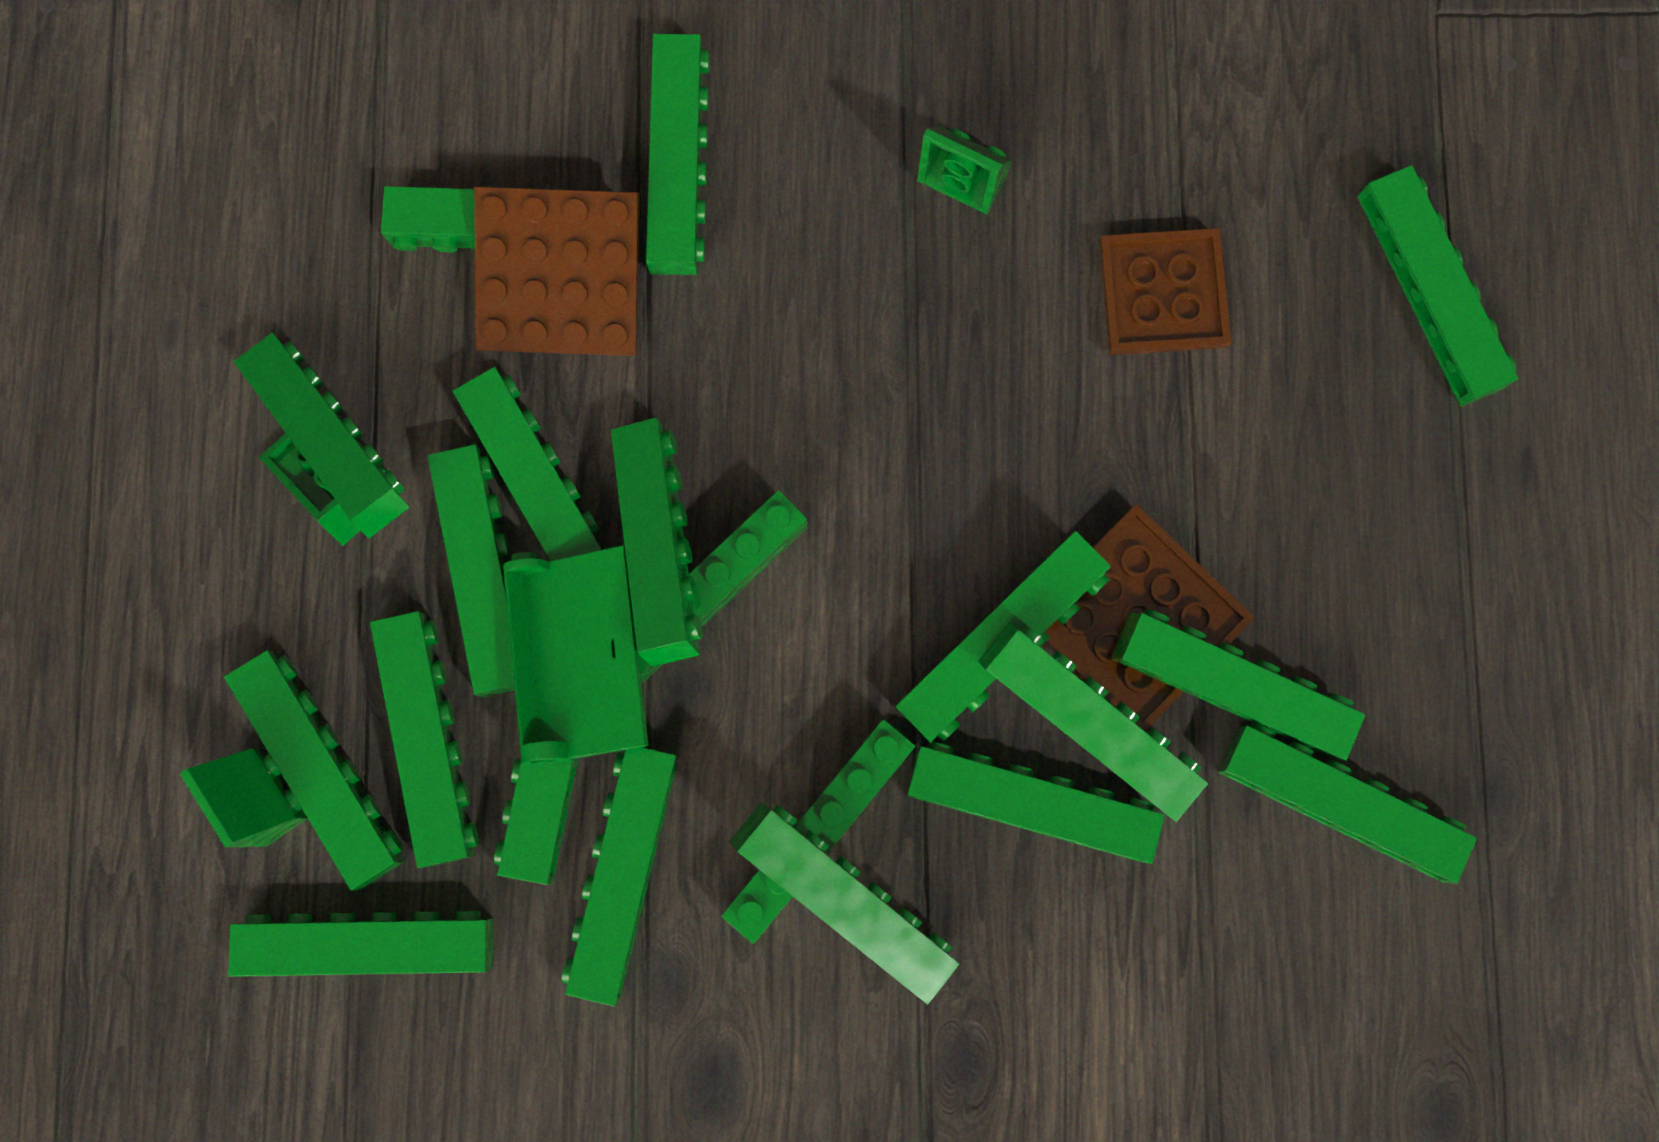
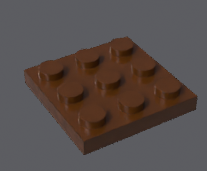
M1220 228L1101 235L1099 250L1109 355L1228 348L1232 344Z

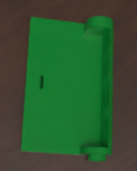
M625 546L550 562L536 559V554L531 552L512 555L511 561L506 562L503 565L521 764H550L648 746L639 654L637 653Z

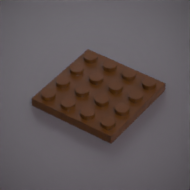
M474 187L476 350L636 356L638 351L639 192Z
M1135 504L1093 547L1111 566L1105 573L1110 580L1093 596L1086 591L1075 602L1080 609L1064 625H1061L1056 620L1045 631L1050 637L1045 644L1054 652L1058 650L1077 666L1074 672L1083 681L1090 676L1109 691L1104 699L1112 706L1116 707L1121 701L1140 718L1135 724L1143 731H1146L1183 691L1111 659L1129 614H1144L1146 609L1154 610L1169 617L1168 625L1176 629L1182 630L1183 626H1188L1207 635L1205 642L1219 647L1220 643L1230 645L1255 617L1151 517Z

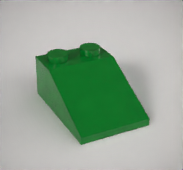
M941 126L927 128L923 135L917 181L980 212L988 214L1008 175L1012 160L1007 158L1003 151L994 146L987 145L983 147L971 141L966 133L958 129L948 130Z
M286 433L258 457L315 520L342 546L360 531L348 518ZM380 465L379 468L385 473L386 471Z
M251 748L187 768L179 773L224 847H266L308 819L269 752L267 753L266 750Z

